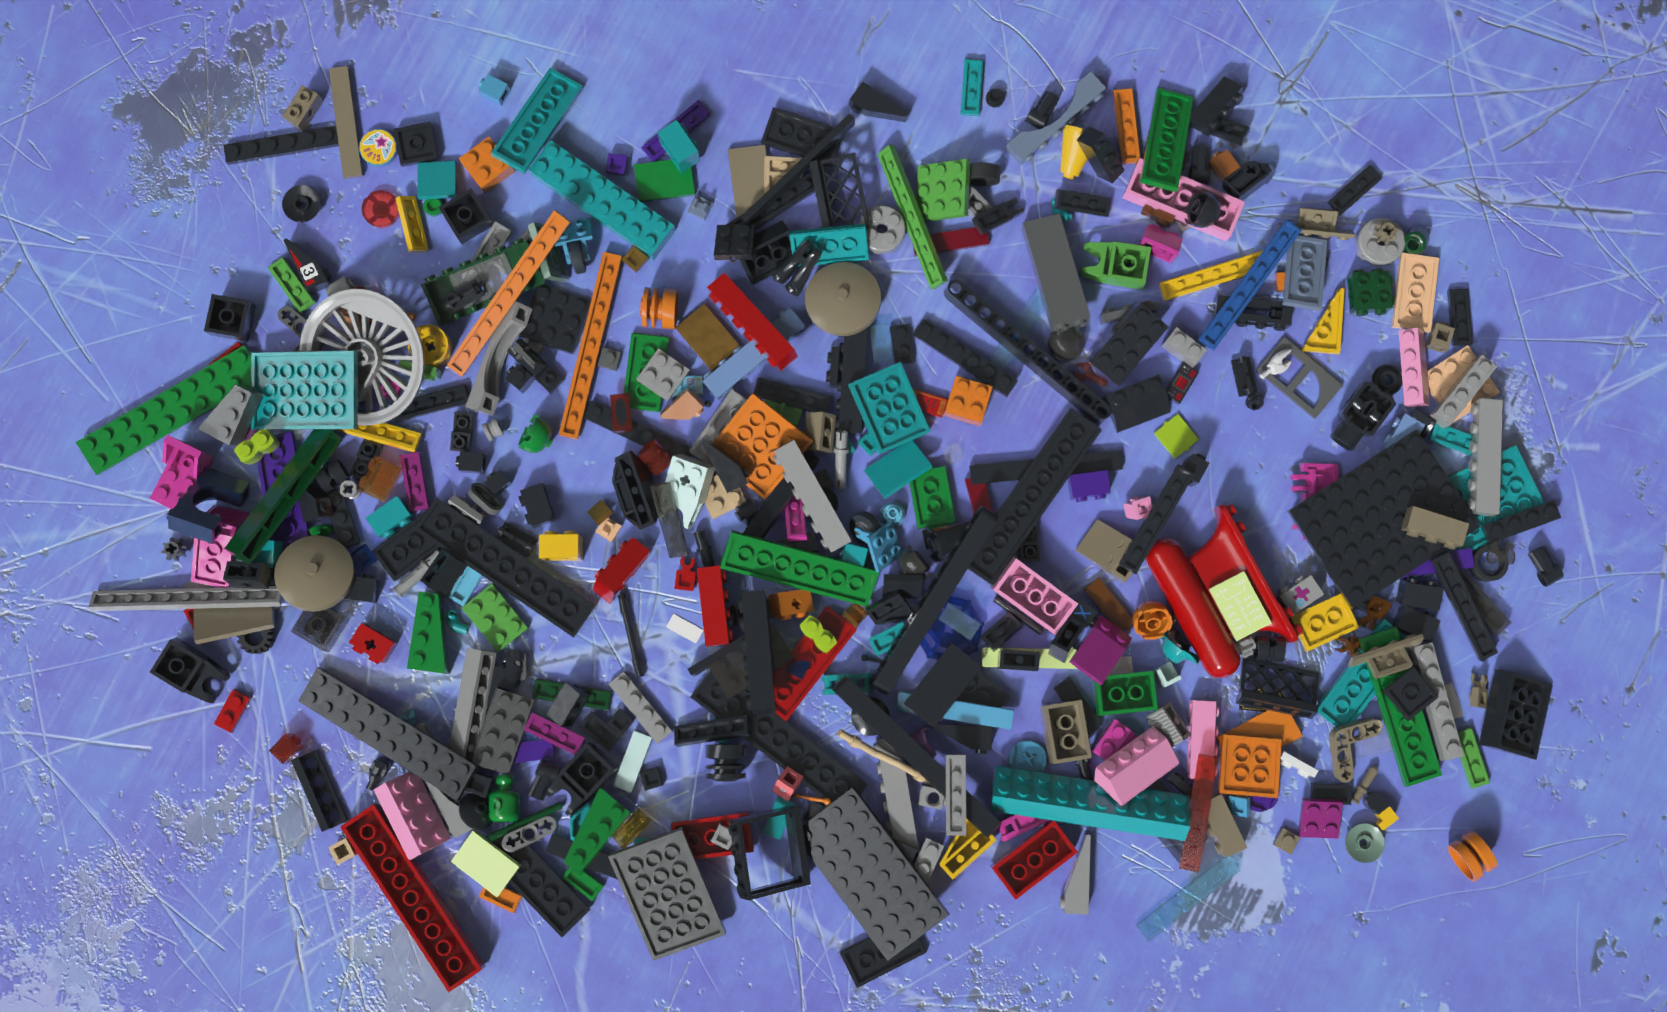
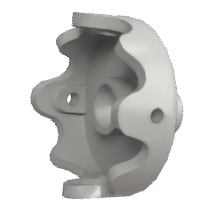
M880 205L867 210L870 228L866 229L868 249L875 254L893 253L905 237L906 227L903 217L897 210L889 206ZM863 216L861 217L859 224H865ZM884 224L887 227V231L879 233L876 229L877 226Z
M1376 218L1368 221L1361 227L1355 239L1358 258L1370 262L1373 266L1389 265L1400 257L1404 251L1405 235L1396 222H1394V226L1399 230L1394 235L1397 238L1394 241L1390 239V242L1387 245L1385 244V246L1377 243V237L1373 235L1377 231L1374 226L1378 223L1381 224L1384 219L1387 220V223L1393 222L1387 218Z

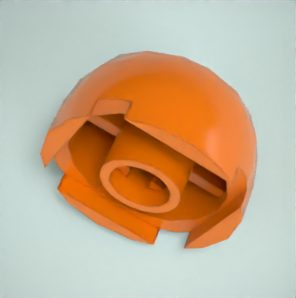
M1151 600L1138 605L1132 617L1135 632L1148 640L1163 637L1164 633L1171 629L1173 623L1171 614L1166 606Z

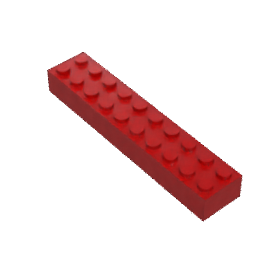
M379 803L371 805L340 826L448 993L486 967L416 859H408Z

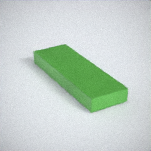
M281 257L267 267L300 314L316 304L314 298L306 291L304 284L284 257Z
M1472 727L1458 730L1457 733L1464 754L1463 757H1460L1470 789L1489 784L1490 780Z

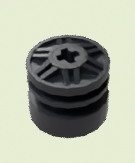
M746 744L705 745V758L714 759V764L705 766V769H714V773H705L706 779L729 782L746 778V773H737V769L746 768V765L737 763V759L746 758Z

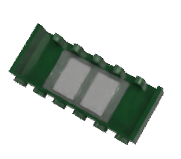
M518 239L513 241V246L507 249L505 245L494 249L496 253L490 256L488 253L477 256L478 261L471 263L470 260L459 264L461 268L453 270V267L443 270V275L436 277L434 274L424 278L425 282L421 284V287L439 327L486 308L530 246V240ZM540 267L523 292L547 282L540 272ZM476 278L485 296L451 313L450 309H447L444 305L445 300L442 296Z

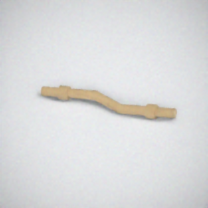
M842 729L838 731L837 736L847 741L850 746L859 748L875 758L894 765L912 775L915 780L933 787L907 763L873 748L855 734L851 735Z

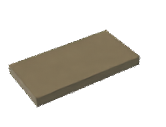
M765 145L728 149L736 218L745 213L764 195Z
M274 607L194 609V641L196 644L275 628Z

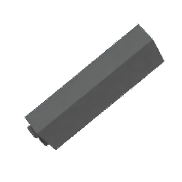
M1060 214L1023 222L1022 233L1051 332H1063L1070 327L1080 328L1089 323L1090 313Z

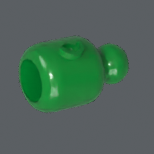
M498 775L496 778L498 790L490 792L488 804L489 818L492 822H516L520 817L521 797L518 791L512 790V785L515 781L513 775Z

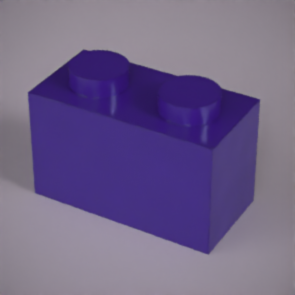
M1108 470L1070 475L1067 479L1070 500L1076 499V502L1087 501L1089 497H1095V500L1105 499L1106 495L1111 493Z

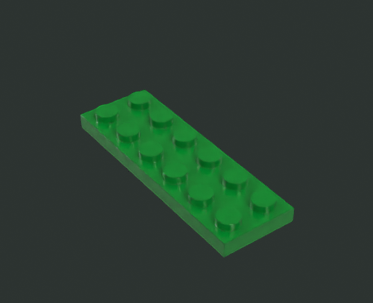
M1161 88L1156 89L1139 183L1177 192L1193 97Z

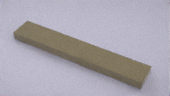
M349 67L329 68L343 178L363 176Z

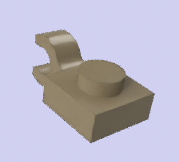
M1472 674L1471 682L1475 687H1472V692L1469 695L1470 706L1486 709L1488 698L1486 684L1488 676L1481 675V680L1478 682V675Z

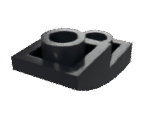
M454 412L450 451L470 452L475 413Z
M363 439L356 454L357 459L349 474L351 478L369 483L381 452V444Z
M1036 523L1019 548L1020 562L1040 561L1038 523Z

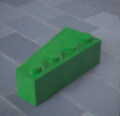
M420 591L418 593L407 669L450 674L444 624L443 596L440 594Z
M599 788L564 860V863L579 875L585 871L631 815L626 808L603 789Z

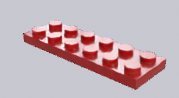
M828 606L825 607L817 619L823 629L829 631L835 637L837 644L828 653H824L817 648L813 639L804 635L773 674L775 695L777 696L775 697L776 714L785 721L792 715L857 630V628Z

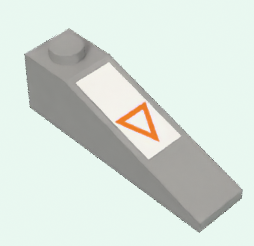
M1084 833L1063 890V896L1059 898V907L1062 908V912L1065 914H1089L1090 834Z

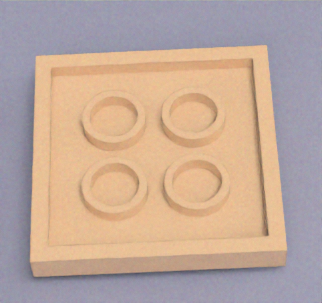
M1468 345L1427 371L1428 389L1437 404H1439L1470 363L1476 358ZM1490 377L1454 422L1470 412L1473 401L1479 398L1491 399L1500 393Z

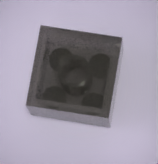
M333 608L315 612L303 611L291 632L320 650L330 652L350 618Z

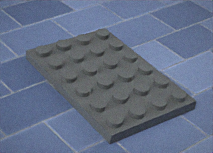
M683 827L608 855L653 961L726 935V929Z

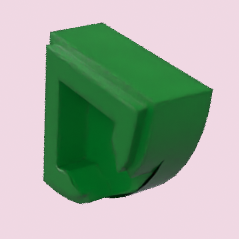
M321 524L309 529L312 536L327 537L335 532L334 527L330 524Z

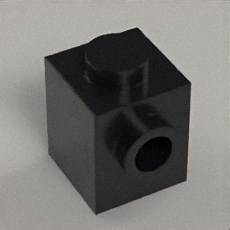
M519 364L515 367H510L505 378L522 394L535 381L534 377Z

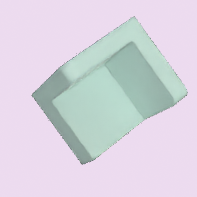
M1171 661L1152 670L1161 687H1167L1182 679L1181 675H1178Z

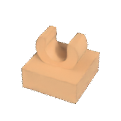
M607 518L599 525L595 532L613 542L622 526Z

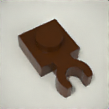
M1145 204L1141 211V215L1152 218L1161 227H1170L1175 218V215L1159 208L1154 209Z
M1373 595L1365 612L1367 616L1363 617L1359 624L1365 628L1369 623L1368 628L1373 631L1376 628L1377 619L1382 621L1392 604Z
M1349 636V641L1342 637L1336 638L1343 645L1341 648H1335V651L1342 653L1347 651V655L1352 656L1361 647L1358 640L1361 637Z

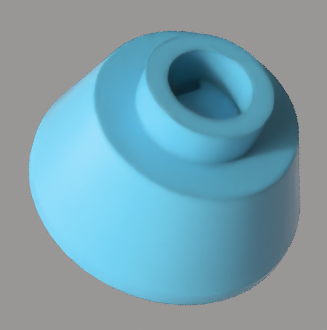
M887 502L881 507L879 518L883 524L893 521L894 527H898L905 519V510L897 502Z

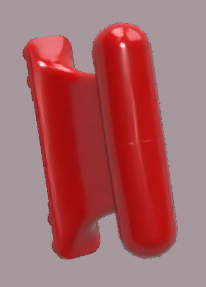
M1220 504L1214 507L1217 520L1215 530L1211 538L1194 554L1187 557L1176 540L1170 537H1161L1155 541L1145 558L1150 571L1202 666L1210 676L1215 678H1225L1235 673L1240 665L1241 657L1232 640L1234 637L1209 591L1211 587L1244 571L1271 621V624L1258 631L1276 632L1284 637L1288 643L1298 641L1297 636L1303 634L1298 623L1291 624L1288 620L1293 617L1291 609L1288 606L1285 608L1281 607L1280 603L1277 602L1248 550L1241 534L1246 531V528L1242 521L1234 522L1232 516L1237 514L1232 504L1226 506Z

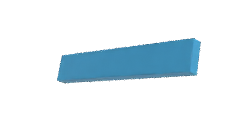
M899 691L896 711L916 714L904 705V702L912 692ZM957 700L943 719L1011 730L1014 709Z

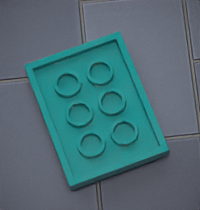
M901 362L848 384L878 455L931 432Z

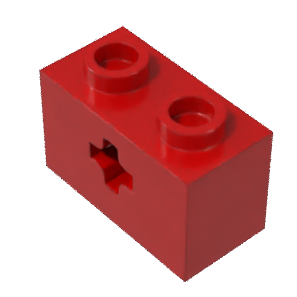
M360 623L349 641V644L353 645L352 649L359 654H363V652L370 656L368 659L376 664L380 662L386 663L398 644L365 623ZM370 641L374 642L375 648H371Z

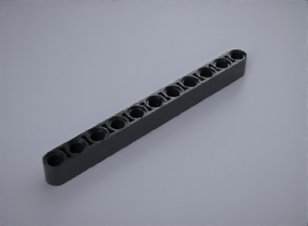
M956 279L949 282L944 290V296L950 303L1091 421L1102 423L1110 416L1111 408L1105 401L964 283ZM950 288H955L958 293H952ZM965 300H970L973 306H968ZM979 312H984L987 318L981 317ZM994 324L1000 325L1002 330H997ZM1009 336L1014 337L1016 343L1011 342ZM1023 349H1028L1031 355L1025 354ZM1038 361H1043L1045 367H1041ZM1053 373H1057L1060 380L1055 379ZM1067 386H1073L1074 392L1069 391ZM1082 397L1087 398L1089 404H1085L1082 400ZM1097 409L1103 412V417L1098 415Z
M983 506L977 509L869 682L871 687L885 695L889 694L993 530L998 521V515Z
M845 675L832 689L833 692L946 798L945 769ZM966 790V818L983 835L989 838L1001 825V822Z

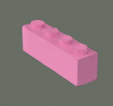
M1420 328L1399 330L1404 405L1410 408L1430 406L1424 331Z
M1189 700L1188 730L1191 735L1188 737L1186 778L1214 780V776L1217 774L1214 756H1217L1218 747L1215 745V737L1218 736V725H1215L1216 717L1219 715V707L1216 706L1215 701Z

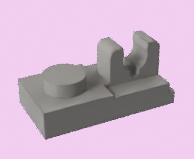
M455 495L448 501V506L481 527L482 520L486 517L487 512L478 513L476 511L479 506L477 503L471 508L464 499L458 498Z

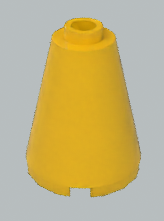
M1065 125L1063 128L1060 172L1063 173L1064 178L1073 180L1074 177L1080 175L1088 159L1076 141L1085 130Z

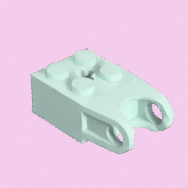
M683 454L672 456L662 491L660 519L667 520L676 507L683 513L684 528L690 529L694 525L707 498L715 470L713 465Z

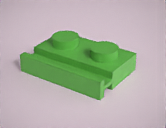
M399 360V366L412 370V362ZM424 365L423 379L428 381L441 379L442 372L437 367Z

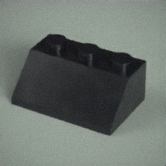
M783 220L755 234L753 260H739L751 285L771 276V272L792 256L790 230Z
M1160 374L1106 394L1103 397V400L1111 408L1110 417L1117 433L1170 413L1167 392Z

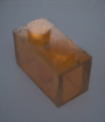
M375 456L369 462L368 471L361 478L358 490L385 502L402 468Z

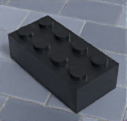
M1135 301L1086 360L1119 386L1169 326L1141 302Z

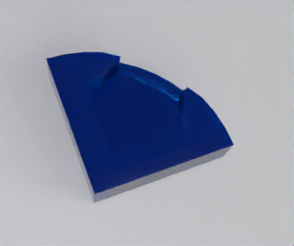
M804 660L796 661L789 665L785 672L803 680L811 662Z

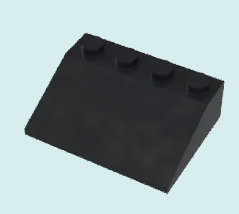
M1495 669L1479 745L1537 760L1553 685L1515 672Z

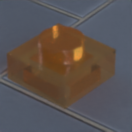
M852 603L842 616L857 628L866 619L868 614L860 605Z

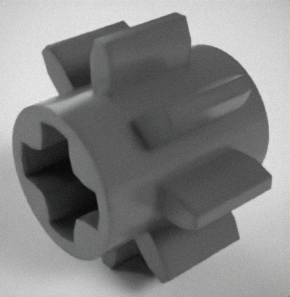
M170 538V542L163 543L164 550L161 553L167 555L166 560L173 558L174 561L179 562V557H186L184 552L188 546L182 545V539L175 541L174 538Z

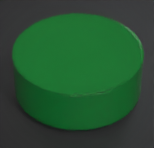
M426 199L423 208L429 216L436 217L441 214L438 207L443 204L440 199Z

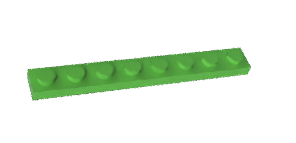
M888 145L877 155L901 216L904 219L930 289H937L947 282L948 279L895 146Z

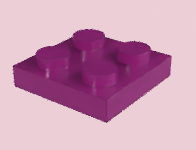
M1302 798L1298 830L1299 837L1339 839L1343 805L1341 799Z

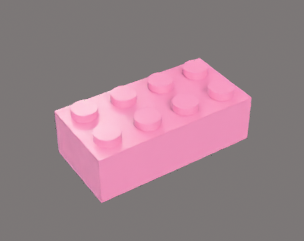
M1015 557L1010 560L994 585L990 586L991 589L1054 635H1056L1078 605L1077 602Z
M409 771L374 789L409 860L451 839L421 778Z

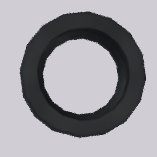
M984 162L970 164L969 185L993 186L999 184L1000 167L998 165Z
M1481 546L1472 552L1475 567L1469 568V571L1479 581L1499 580L1507 572L1509 566L1508 557L1498 546ZM1490 552L1497 557L1499 567L1494 574L1487 575L1479 569L1478 558L1481 554Z

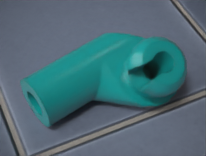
M1053 197V214H1060L1063 221L1069 222L1072 219V214L1065 210L1054 209L1055 197Z
M448 610L445 619L449 629L466 635L469 626L460 623L455 610Z

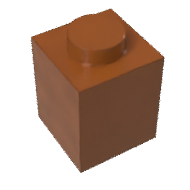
M1228 149L1224 152H1216L1211 156L1212 160L1209 163V167L1221 183L1227 176L1240 168Z

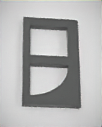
M1284 336L1256 369V372L1261 375L1268 369L1267 364L1277 352L1291 349L1290 354L1301 362L1304 367L1286 387L1271 374L1267 375L1265 379L1315 419L1343 387V384ZM1310 371L1315 375L1319 384V397L1313 409L1293 393Z

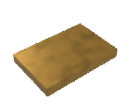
M705 304L676 326L679 334L710 370H715L723 359H728L732 356L733 351L740 346Z

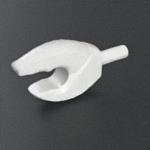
M1291 349L1277 352L1267 364L1268 369L1260 377L1263 379L1270 373L1275 375L1286 371L1291 364V360L1284 362L1282 360L1291 352Z

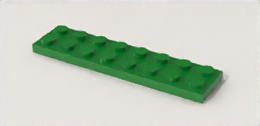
M733 530L730 531L720 563V568L866 607L869 604L879 575L875 568L862 567L849 561Z
M1391 627L1358 638L1362 653L1369 652L1371 648L1380 646V648L1387 646L1389 642L1394 640L1401 641L1397 627ZM1366 662L1403 786L1409 787L1441 776V769L1423 711L1419 712L1411 720L1406 721L1382 691L1408 669L1375 679Z

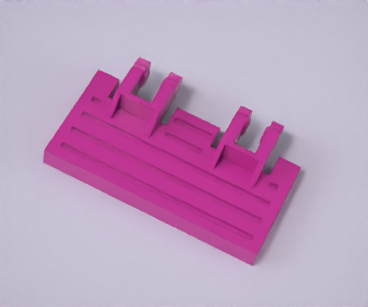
M1300 464L1301 472H1308V475L1294 474L1290 475L1291 480L1295 481L1305 480V486H1293L1291 491L1309 492L1301 494V501H1304L1339 478L1338 464ZM1296 524L1292 525L1293 530H1299Z

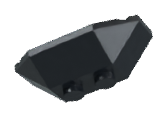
M632 450L615 457L612 483L624 517L640 530L656 524L660 512L661 499L649 466Z

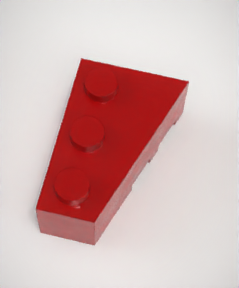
M633 537L629 541L625 540L619 547L620 552L617 555L613 554L608 559L606 568H600L594 576L596 580L592 591L609 604L614 601V596L625 587V583L631 576H634L649 557L650 550Z

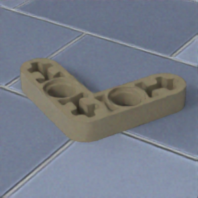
M1368 717L1335 727L1330 731L1329 743L1334 777L1337 780L1348 783L1353 779L1354 768L1350 744L1379 735L1383 729L1380 720ZM1359 727L1358 735L1353 736V729ZM1344 750L1345 755L1343 759L1339 760L1338 754Z

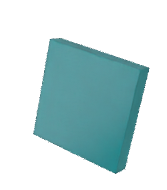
M456 161L417 163V197L419 200L455 198L457 196Z

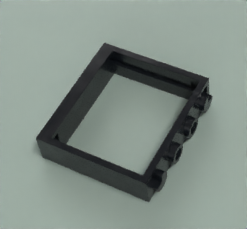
M789 805L729 820L728 832L732 840L731 852L735 861L734 873L737 876L738 882L737 893L741 899L753 900L811 884L799 806ZM785 814L794 878L751 889L742 824Z

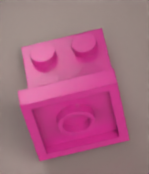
M166 435L163 441L162 462L167 465L149 499L173 509L178 499L184 496L188 487L193 485L200 474L207 467H212L214 456Z
M213 505L206 512L222 518V532L213 544L194 538L191 582L219 588L232 587L223 580L227 561H234V556L224 548L250 513Z

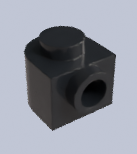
M747 499L735 507L736 512L734 514L740 522L748 526L758 510L754 503Z

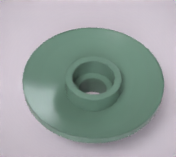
M1357 824L1346 835V850L1358 862H1373L1381 856L1384 850V837L1380 830L1371 824ZM1361 839L1366 841L1364 846L1360 845Z

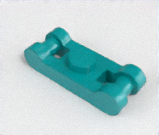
M872 673L822 676V682L824 681L823 695H834L832 681L839 682L845 675L856 685L858 679H863V687L859 688L864 693L873 692V687L869 685Z

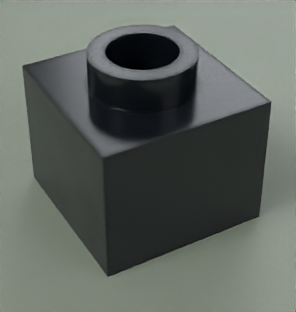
M500 470L490 473L486 477L487 481L485 482L496 496L500 495L512 484Z

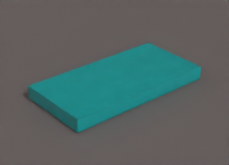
M866 223L789 231L792 255L807 239L814 243L807 256L817 247L822 250L821 257L815 265L869 260Z

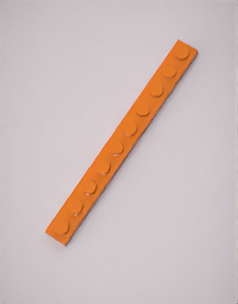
M556 210L552 212L446 366L461 377L465 375L569 226L570 220Z
M607 252L602 254L559 431V436L579 439L622 261V256Z

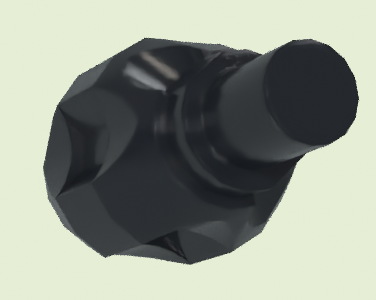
M379 756L372 762L369 768V782L366 786L368 790L372 791L376 783H379L389 772L390 761L387 758Z

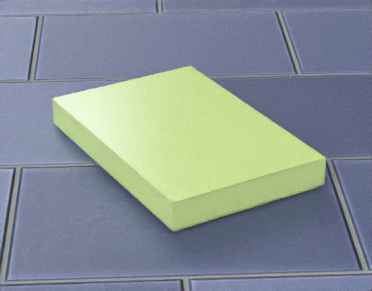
M476 830L471 832L451 861L496 897L502 893L521 866Z

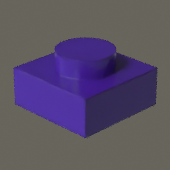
M608 153L606 173L625 176L628 157L626 155Z

